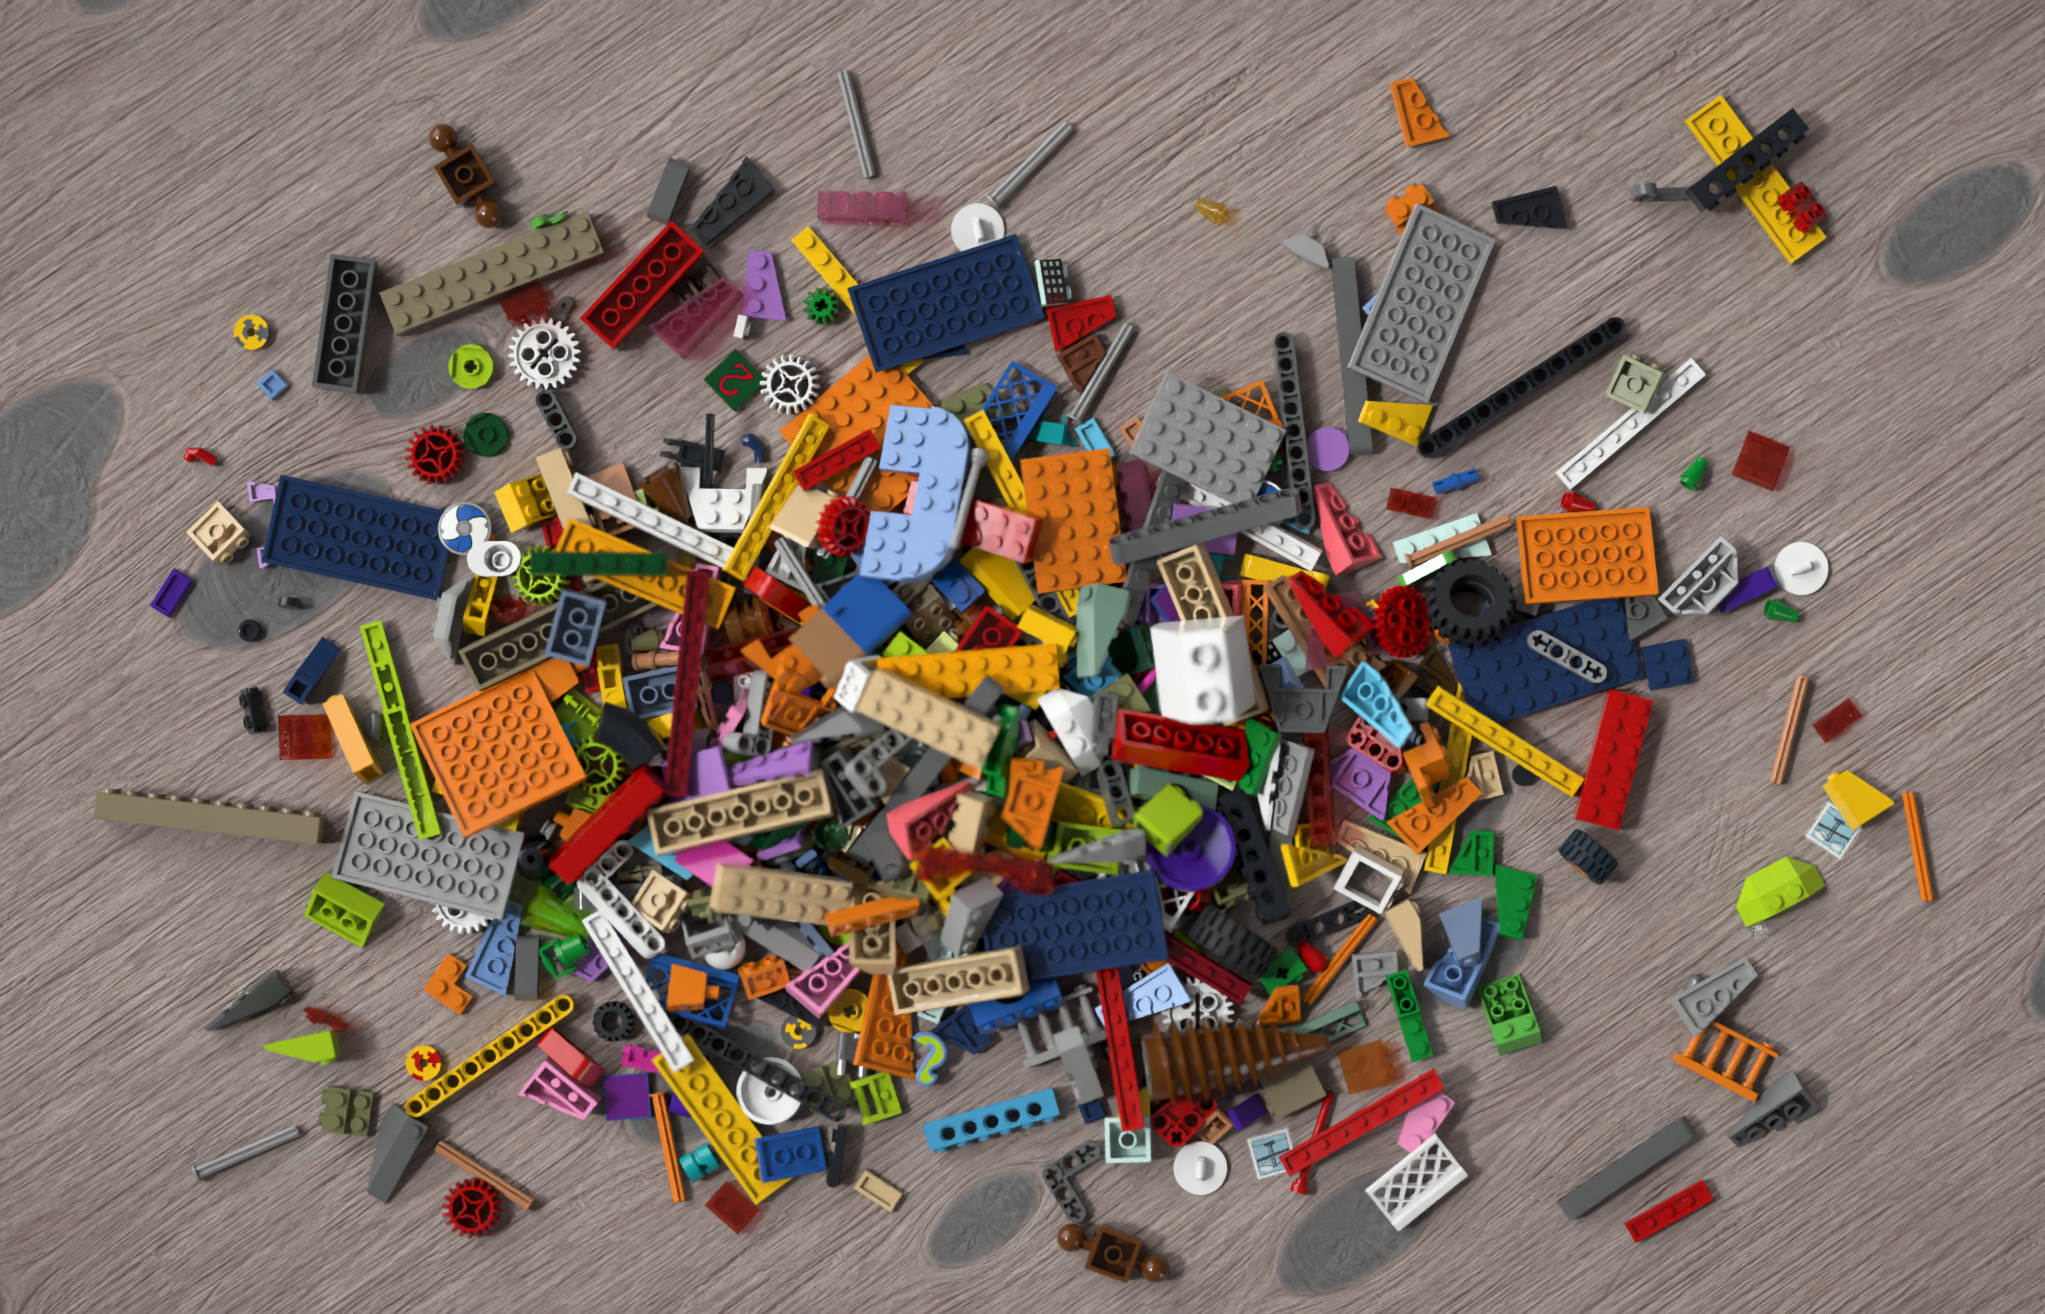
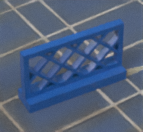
M1013 360L981 409L986 414L988 408L998 407L1000 418L989 421L990 423L1001 421L1004 433L996 435L998 437L1005 436L1007 445L1004 450L1011 463L1058 389V386L1045 381ZM1013 368L1022 373L1023 381L1010 382L1009 374ZM1006 378H1007L1008 384L1003 385V383L1005 382V380H1006ZM1036 381L1043 385L1039 393L1030 395L1027 383ZM1024 384L1027 396L1014 398L1012 386ZM1009 387L1012 399L999 402L997 395L999 389ZM995 397L996 403H991ZM1036 397L1034 402L1032 403L1031 398ZM1028 399L1029 410L1018 413L1016 401ZM1013 403L1015 414L1003 417L1000 405ZM1020 416H1024V418H1023L1022 421L1020 422L1019 417H1020ZM1016 418L1018 423L1017 429L1006 432L1004 420ZM968 430V431H967V434H968L969 438L974 441V439L972 438V436H971V434H970V432H969V430ZM1013 434L1010 440H1008L1007 435Z
M658 953L654 958H651L645 982L651 991L654 989L657 991L661 998L658 1000V1003L661 1004L663 1002L665 1006H660L665 1013L725 1029L739 985L740 975ZM675 964L706 973L707 985L719 986V990L725 988L731 990L729 998L720 1001L719 998L718 1000L716 999L718 1004L708 1009L704 1005V1011L695 1015L689 1010L686 1012L667 1011L666 1000H668V995L663 997L658 987L670 982L668 973L671 974V966ZM654 969L663 971L667 978L656 984L652 978ZM720 1007L724 1013L722 1022L712 1019L709 1012Z

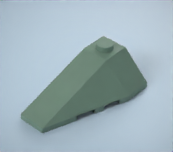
M1102 584L1083 585L1080 588L1077 602L1078 678L1098 676L1109 653L1107 650L1109 643L1118 634V631H1116L1121 619H1125L1128 613L1131 591Z

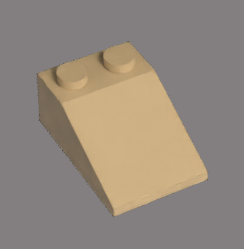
M1404 899L1382 913L1414 969L1421 971L1423 970L1421 927L1418 916L1421 912L1415 901L1410 902L1409 899Z

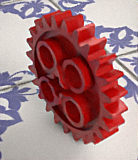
M1408 585L1393 586V588L1386 589L1387 593H1381L1382 599L1376 600L1379 608H1373L1377 613V616L1372 617L1376 621L1373 629L1378 630L1375 637L1381 638L1379 645H1385L1384 652L1390 651V656L1410 658L1413 655H1419V651L1425 650L1423 644H1429V640L1426 637L1432 635L1428 630L1432 626L1427 616L1428 608L1427 606L1425 607L1427 599H1420L1422 593L1416 592L1415 588H1409Z

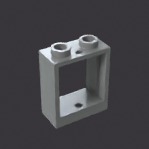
M691 908L687 912L683 911L681 914L682 928L692 959L735 946L726 912H722L721 915L723 927L692 936L689 922L698 920L700 917H693Z

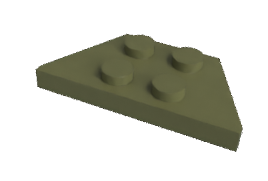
M984 383L977 384L942 400L941 409L953 414L967 432L968 428L963 420L981 411L992 390ZM998 396L999 402L1005 401L1000 396ZM995 397L991 403H996ZM1008 403L1000 405L1003 417L1015 414L1014 408ZM997 406L986 410L988 420L1000 418ZM1001 421L991 423L992 427L1001 424Z

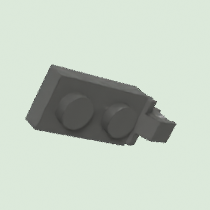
M1094 693L1091 738L1092 743H1096L1095 756L1105 757L1108 754V745H1113L1116 735L1118 695Z

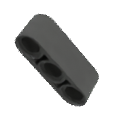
M673 158L668 159L649 207L647 218L665 225L670 222L691 165Z
M541 390L537 393L535 401L556 443L564 450H573L578 444V438L554 393L549 390ZM544 395L552 397V402L549 406L541 405V398ZM556 414L562 416V423L559 426L551 424V418ZM565 434H571L573 437L572 443L568 446H564L561 442V438Z
M1108 760L1098 769L1097 779L1110 823L1115 827H1123L1133 818L1134 810L1120 764L1117 761ZM1105 768L1112 770L1113 777L1105 773ZM1111 789L1119 793V798L1112 796ZM1117 811H1122L1126 819H1120Z
M517 936L515 1000L538 1001L540 936Z

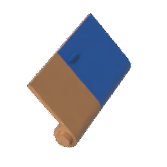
M858 573L789 640L820 671L821 683L828 689L831 687L836 689L850 660L870 657L912 617V614L881 580L861 578L860 573Z

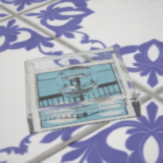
M1827 799L1803 837L1837 860L1842 861L1866 824L1852 831L1834 803Z
M1288 1126L1245 1138L1257 1182L1287 1174L1279 1156L1294 1148Z

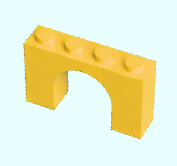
M1029 604L1017 627L1039 638L1045 644H1056L1058 667H1064L1069 657L1065 653L1069 646L1074 647L1078 638L1075 634L1077 627L1032 604ZM1047 690L1006 693L1005 695L1037 710L1040 706L1037 699L1045 695Z

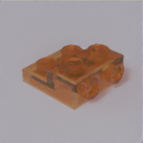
M1380 1039L1337 1051L1349 1095L1393 1083L1392 1078L1396 1077L1393 1065H1388L1386 1056H1389L1388 1047Z

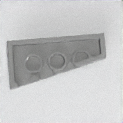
M1281 737L1280 745H1283L1282 756H1279L1278 765H1281L1280 779H1277L1276 782L1279 799L1275 800L1273 829L1285 835L1294 836L1314 749L1287 737Z
M1744 957L1673 997L1670 1002L1694 1038H1696L1757 978L1758 974L1748 959Z

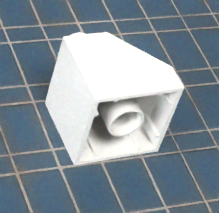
M1244 616L1163 622L1151 627L1162 716L1188 723L1235 720L1255 704Z

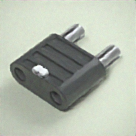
M838 1032L836 1060H838L837 1075H845L846 1061H854L860 1034ZM859 1066L858 1077L865 1078L867 1068Z

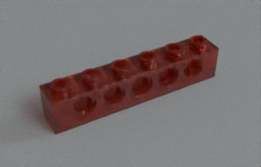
M1328 724L1324 734L1304 733V745L1314 749L1307 780L1310 841L1314 849L1336 847Z

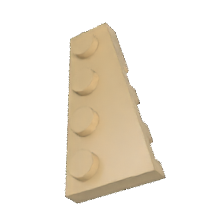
M1346 819L1343 820L1336 837V841L1351 852H1353L1357 845L1404 870L1402 878L1405 880L1401 887L1409 894L1411 893L1427 855L1426 851L1422 850L1417 855L1406 843Z

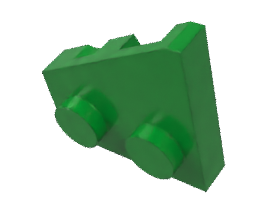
M1471 830L1454 860L1449 874L1493 876L1494 831Z

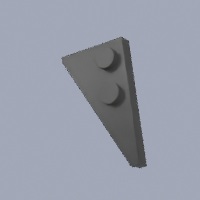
M1654 596L1625 598L1628 638L1630 641L1667 620V616Z

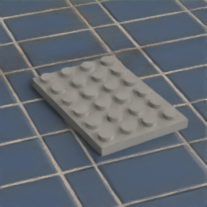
M1166 372L1129 454L1233 504L1256 497L1286 430Z

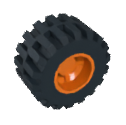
M1575 829L1558 849L1560 855L1568 863L1598 885H1602L1619 865L1616 858L1579 829Z

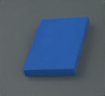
M820 1126L754 1138L762 1183L827 1170Z

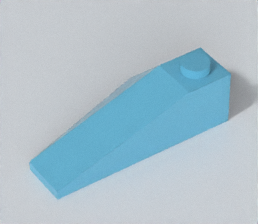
M1363 660L1338 697L1398 748H1402L1412 733L1413 728L1381 674Z

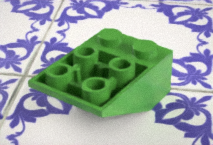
M1519 973L1477 987L1499 1056L1542 1042L1540 1029Z

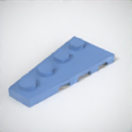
M509 899L503 921L491 920L465 978L506 996L524 905Z

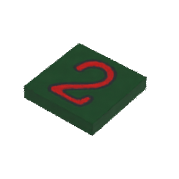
M736 349L703 379L734 412L762 386L760 381H766Z

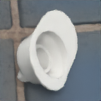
M484 541L477 543L471 547L467 555V563L471 571L485 577L510 575L517 570L521 561L519 549L508 541Z

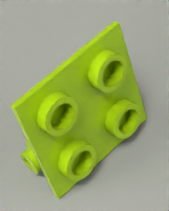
M573 688L565 696L563 702L554 713L559 723L565 721L569 725L577 721L578 724L570 728L576 741L586 737L588 742L589 736L594 735L597 731L602 710Z

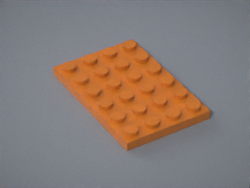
M1110 448L1020 460L1027 513L1044 518L1033 556L1038 593L1082 588L1083 585L1090 584L1104 585L1125 582L1127 578L1125 564L1117 565L1112 563L1108 543L1110 538L1121 535Z
M1649 507L1516 517L1524 605L1658 596Z

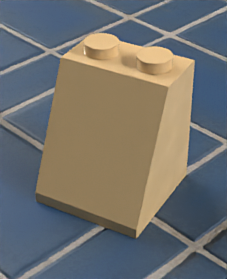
M798 484L770 528L807 547L819 549L821 542L817 537L820 533L815 531L819 527L816 521L821 518L818 512H824L823 505H829V499H836L840 494L829 489L825 492L820 489L822 486L820 484H816L803 492Z
M1033 719L1028 724L1033 741L1017 750V752H1014L1012 757L1028 758L1037 761L1044 760V770L1064 767L1060 782L1066 784L1078 773L1076 765L1067 750L1056 739L1050 740L1047 734L1048 731L1038 721Z

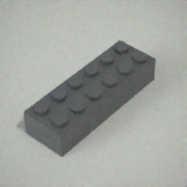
M330 254L312 387L315 389L360 395L378 262L376 260Z

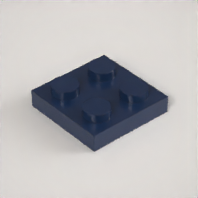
M1686 639L1641 647L1649 691L1694 682Z

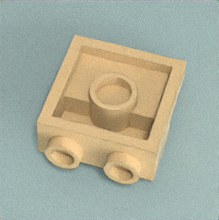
M219 501L186 532L209 558L219 566L228 564L233 559V553L238 548H244L249 543L248 538L251 536L249 531Z
M652 870L631 904L647 921L660 930L670 933V931H675L680 925L679 917L683 911L687 912L690 909L688 907V900L692 899V895L657 871Z

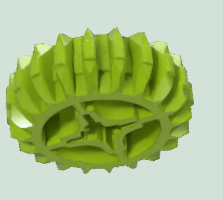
M537 545L535 550L529 547L527 550L528 554L521 552L520 555L523 560L520 561V565L515 571L517 574L511 576L512 580H517L513 588H520L517 595L522 596L525 594L524 601L528 602L531 600L532 605H537L539 602L541 606H545L547 601L549 604H553L554 597L560 599V592L565 588L563 585L570 584V580L565 579V576H556V579L553 576H544L545 579H538L540 576H530L531 581L528 586L526 572L530 575V552H550V546H545L542 549L541 545ZM543 584L552 586L551 590L544 594L536 593L537 588H541Z
M593 735L589 736L590 743H587L585 738H581L583 746L580 747L579 744H575L574 747L577 749V752L574 753L577 760L582 756L587 762V768L584 771L586 778L594 773H598L606 780L600 784L584 781L580 783L583 785L581 792L584 793L587 787L590 788L589 795H593L595 789H597L598 795H602L603 787H605L608 793L611 792L609 784L618 787V783L614 781L615 778L619 780L624 778L618 772L626 771V768L620 767V763H625V760L619 759V755L610 748L595 743ZM599 746L606 749V751L598 757H593L586 749ZM610 755L614 761V769L611 775L605 769V762ZM591 760H601L600 766L602 771L597 769L590 771V766H592L590 765Z

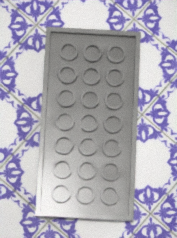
M1415 204L1347 368L1423 403H1428L1495 243V239L1423 205Z
M355 791L331 878L503 921L518 867V856L524 845L525 833L492 826L465 840L454 816L436 811L441 834L419 840L409 804Z

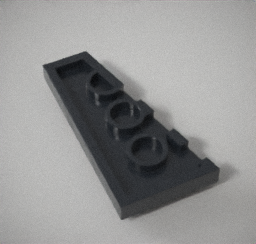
M746 156L737 171L733 172L730 180L723 189H720L716 198L707 206L691 229L702 243L707 246L775 190Z

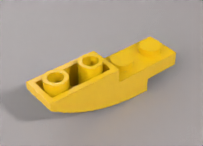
M619 644L596 647L599 666L597 669L603 705L607 701L629 710L622 678L624 675Z

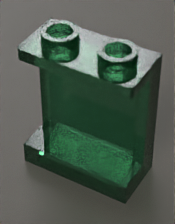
M1148 623L1129 628L1130 632L1126 630L1118 632L1116 638L1111 639L1107 648L1108 655L1113 659L1111 664L1122 675L1128 673L1131 676L1156 667L1152 635Z

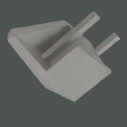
M1308 225L1302 235L1299 234L1298 236L1281 241L1280 244L1293 255L1311 265L1328 269L1329 264L1324 251L1325 248L1323 247L1328 237L1326 234L1319 243L1306 236L1311 227Z

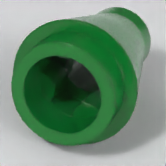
M1697 456L1695 461L1680 475V484L1691 491H1694L1696 487H1700L1706 467L1709 464L1708 461Z
M1769 599L1765 604L1763 615L1768 617V620L1792 623L1796 622L1799 614L1798 610L1789 607L1777 599Z

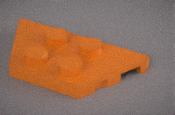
M1057 767L1051 770H1034L1031 773H1015L1002 818L1039 850L1064 767Z

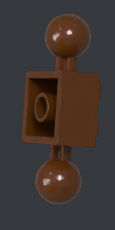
M447 124L436 125L429 133V143L434 150L444 152L447 159L435 165L434 168L456 205L460 208L473 200L476 205L475 219L477 223L484 228L498 226L503 219V210L497 202L488 200L484 194L497 186L484 161L473 144L458 151L455 146L457 143V133L454 128Z
M1074 1223L1063 1225L1057 1233V1242L1063 1250L1067 1252H1075L1079 1249L1089 1251L1084 1265L1086 1269L1127 1283L1132 1268L1141 1270L1143 1277L1151 1283H1160L1169 1274V1263L1163 1256L1157 1254L1146 1258L1139 1256L1138 1252L1142 1239L1114 1228L1099 1224L1094 1239L1085 1236L1084 1230Z

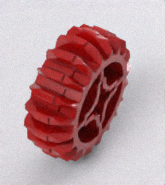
M430 425V432L428 433L422 427L421 432L423 435L420 436L417 432H414L413 435L417 440L409 439L408 442L413 447L405 448V451L411 452V455L405 456V460H412V463L408 464L407 468L412 469L415 467L416 469L412 472V475L417 476L421 473L419 481L423 482L427 477V484L429 485L432 484L433 478H435L436 485H440V478L442 477L448 483V474L453 478L457 476L453 472L454 468L458 471L462 470L457 465V462H465V459L459 458V455L465 454V450H458V447L462 446L463 442L458 441L455 443L454 441L458 438V435L455 433L449 437L451 429L447 428L443 433L442 425L438 426L437 432H435L434 425ZM431 438H444L450 445L436 447ZM425 441L427 451L418 459V449ZM432 448L440 452L439 459H437L438 462L430 458ZM452 451V461L445 469L443 459ZM434 463L439 472H426L420 465Z
M837 496L836 499H829V505H823L824 512H818L821 518L816 521L819 527L815 531L820 533L817 537L821 542L820 546L826 549L828 553L837 556H851L852 553H858V547H864L863 541H866L870 521L868 517L871 513L866 511L867 506L862 504L859 499L850 496Z
M466 1178L463 1180L464 1186L460 1182L455 1183L457 1191L452 1187L448 1189L453 1196H444V1199L449 1201V1204H442V1208L449 1209V1212H445L442 1215L443 1217L450 1216L451 1218L446 1222V1225L455 1224L451 1229L452 1232H455L458 1228L461 1229L459 1232L460 1237L467 1231L468 1239L472 1238L473 1232H475L477 1238H480L481 1230L486 1235L490 1233L487 1226L492 1229L496 1228V1224L492 1220H501V1217L495 1215V1213L503 1212L502 1208H496V1205L502 1203V1199H494L499 1192L495 1191L491 1194L490 1190L493 1188L491 1184L484 1188L485 1180H482L480 1185H477V1178H473L472 1185H470L469 1180ZM476 1190L485 1195V1197L475 1200L466 1191ZM461 1195L464 1207L462 1211L456 1214L455 1202L457 1197ZM470 1202H472V1205L474 1203H482L475 1209L476 1214H473V1211L463 1214L470 1207ZM489 1202L490 1214L485 1222L482 1218L481 1208ZM471 1217L479 1226H468L462 1223L460 1219Z

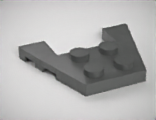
M1260 664V670L1278 731L1281 733L1324 734L1348 667L1327 666L1326 689L1280 688L1281 665Z

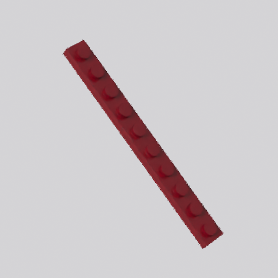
M687 570L664 795L686 797L709 572Z
M1061 868L1050 886L1082 880ZM1165 931L1169 958L1165 960L1241 1005L1253 984Z

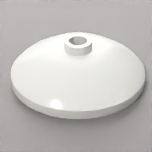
M775 1057L764 1058L802 1079L798 1071L787 1061ZM757 1062L753 1065V1072L755 1073L763 1069L762 1062ZM744 1071L738 1080V1103L743 1112L758 1123L766 1125L782 1123L797 1112L801 1103L776 1090L775 1096L770 1097L769 1091L774 1088ZM775 1073L772 1077V1082L779 1083L782 1080V1073ZM796 1083L792 1086V1094L800 1093L802 1089L801 1084Z

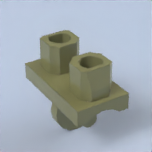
M703 890L693 891L692 899L688 900V907L691 908L693 917L699 916L700 919L708 918L709 923H715V916L722 915V912L715 911L710 907L711 896H706Z

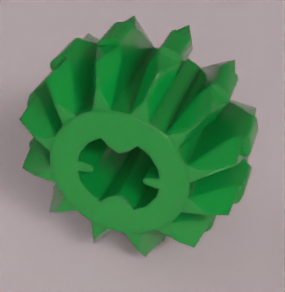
M818 287L816 288V296L812 292H808L812 300H803L804 304L810 305L803 308V312H811L807 316L808 320L816 316L815 325L819 324L820 318L823 319V324L827 325V317L832 321L836 320L831 314L832 312L840 313L838 308L833 307L840 305V301H832L836 297L835 292L827 296L829 289L825 288L823 294H821ZM822 301H825V306H828L827 309H822V312H819L816 304H821Z

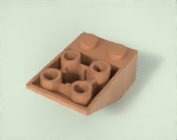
M623 462L587 476V478L637 501L634 488ZM591 506L600 531L617 537L637 529Z

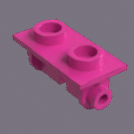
M632 1044L629 1046L625 1045L621 1065L661 1074L652 1062V1059L661 1052L650 1049L649 1052H645V1048L632 1046Z

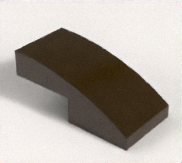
M707 263L671 291L681 305L686 308L723 280L711 263Z

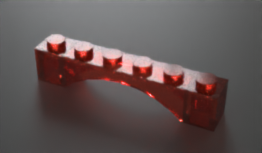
M926 846L921 848L916 855L915 881L938 883L946 877L957 873L983 871L1009 880L1025 894L1048 896L1053 889L1054 864L1040 859L1026 861L1022 857L1010 859L1003 858L999 854L985 856L974 851L960 853L956 849L944 851L937 850L933 846Z

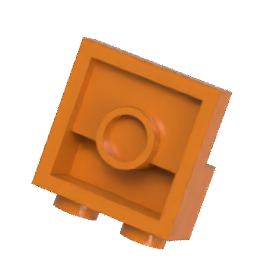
M1414 183L1404 190L1406 192L1404 196L1399 198L1396 195L1386 202L1388 206L1384 208V211L1401 236L1415 204L1418 203L1440 213L1423 184L1417 186Z

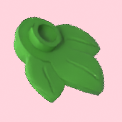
M566 210L551 218L548 217L547 213L531 220L533 225L531 228L532 230L536 228L538 231L550 226L549 224H556L567 217L568 211Z

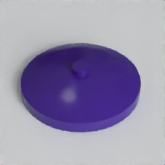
M1199 804L1203 812L1201 821L1168 857L1146 840L1145 852L1150 869H1154L1155 876L1162 883L1183 892H1198L1219 883L1229 872L1235 857V838L1230 825L1217 811Z

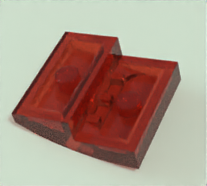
M1748 431L1731 475L1773 491L1790 447Z

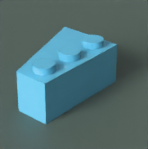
M650 824L627 841L686 880L694 876L674 861L678 853L664 857L656 855Z

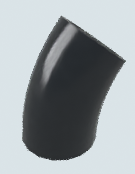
M605 701L596 732L595 743L604 745L616 752L625 760L631 770L668 749L659 734L642 718L619 705Z

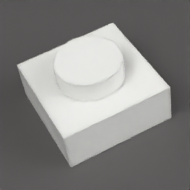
M738 315L734 338L744 340V335H749L751 323L748 322L747 316Z

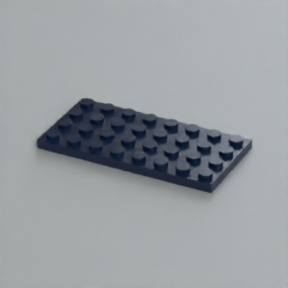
M1017 234L847 288L875 374L1045 318Z
M280 475L261 562L437 600L449 551L442 544L438 534V524L444 510Z
M1620 599L1591 600L1510 625L1498 640L1494 639L1493 643L1485 646L1483 643L1481 648L1474 649L1473 645H1468V648H1461V644L1458 643L1448 645L1466 704L1497 723L1644 677L1633 640L1630 641L1628 638L1627 621ZM1537 630L1551 635L1604 665L1607 670L1606 678L1600 683H1591L1530 649L1527 645L1528 635ZM1540 635L1532 638L1535 641V646L1538 644L1545 646L1544 652H1546L1548 645L1552 642L1550 640L1548 643L1542 642ZM1554 645L1551 653L1554 657L1559 658L1563 654V649L1559 645ZM1579 656L1572 657V667L1578 669L1582 666V659ZM1590 662L1587 663L1586 668L1582 671L1584 674L1586 670L1592 672V678L1594 679L1601 677L1598 667L1594 670L1588 667Z
M1154 869L1003 893L1004 895L983 931L986 951L1021 946L1028 981L1169 958Z

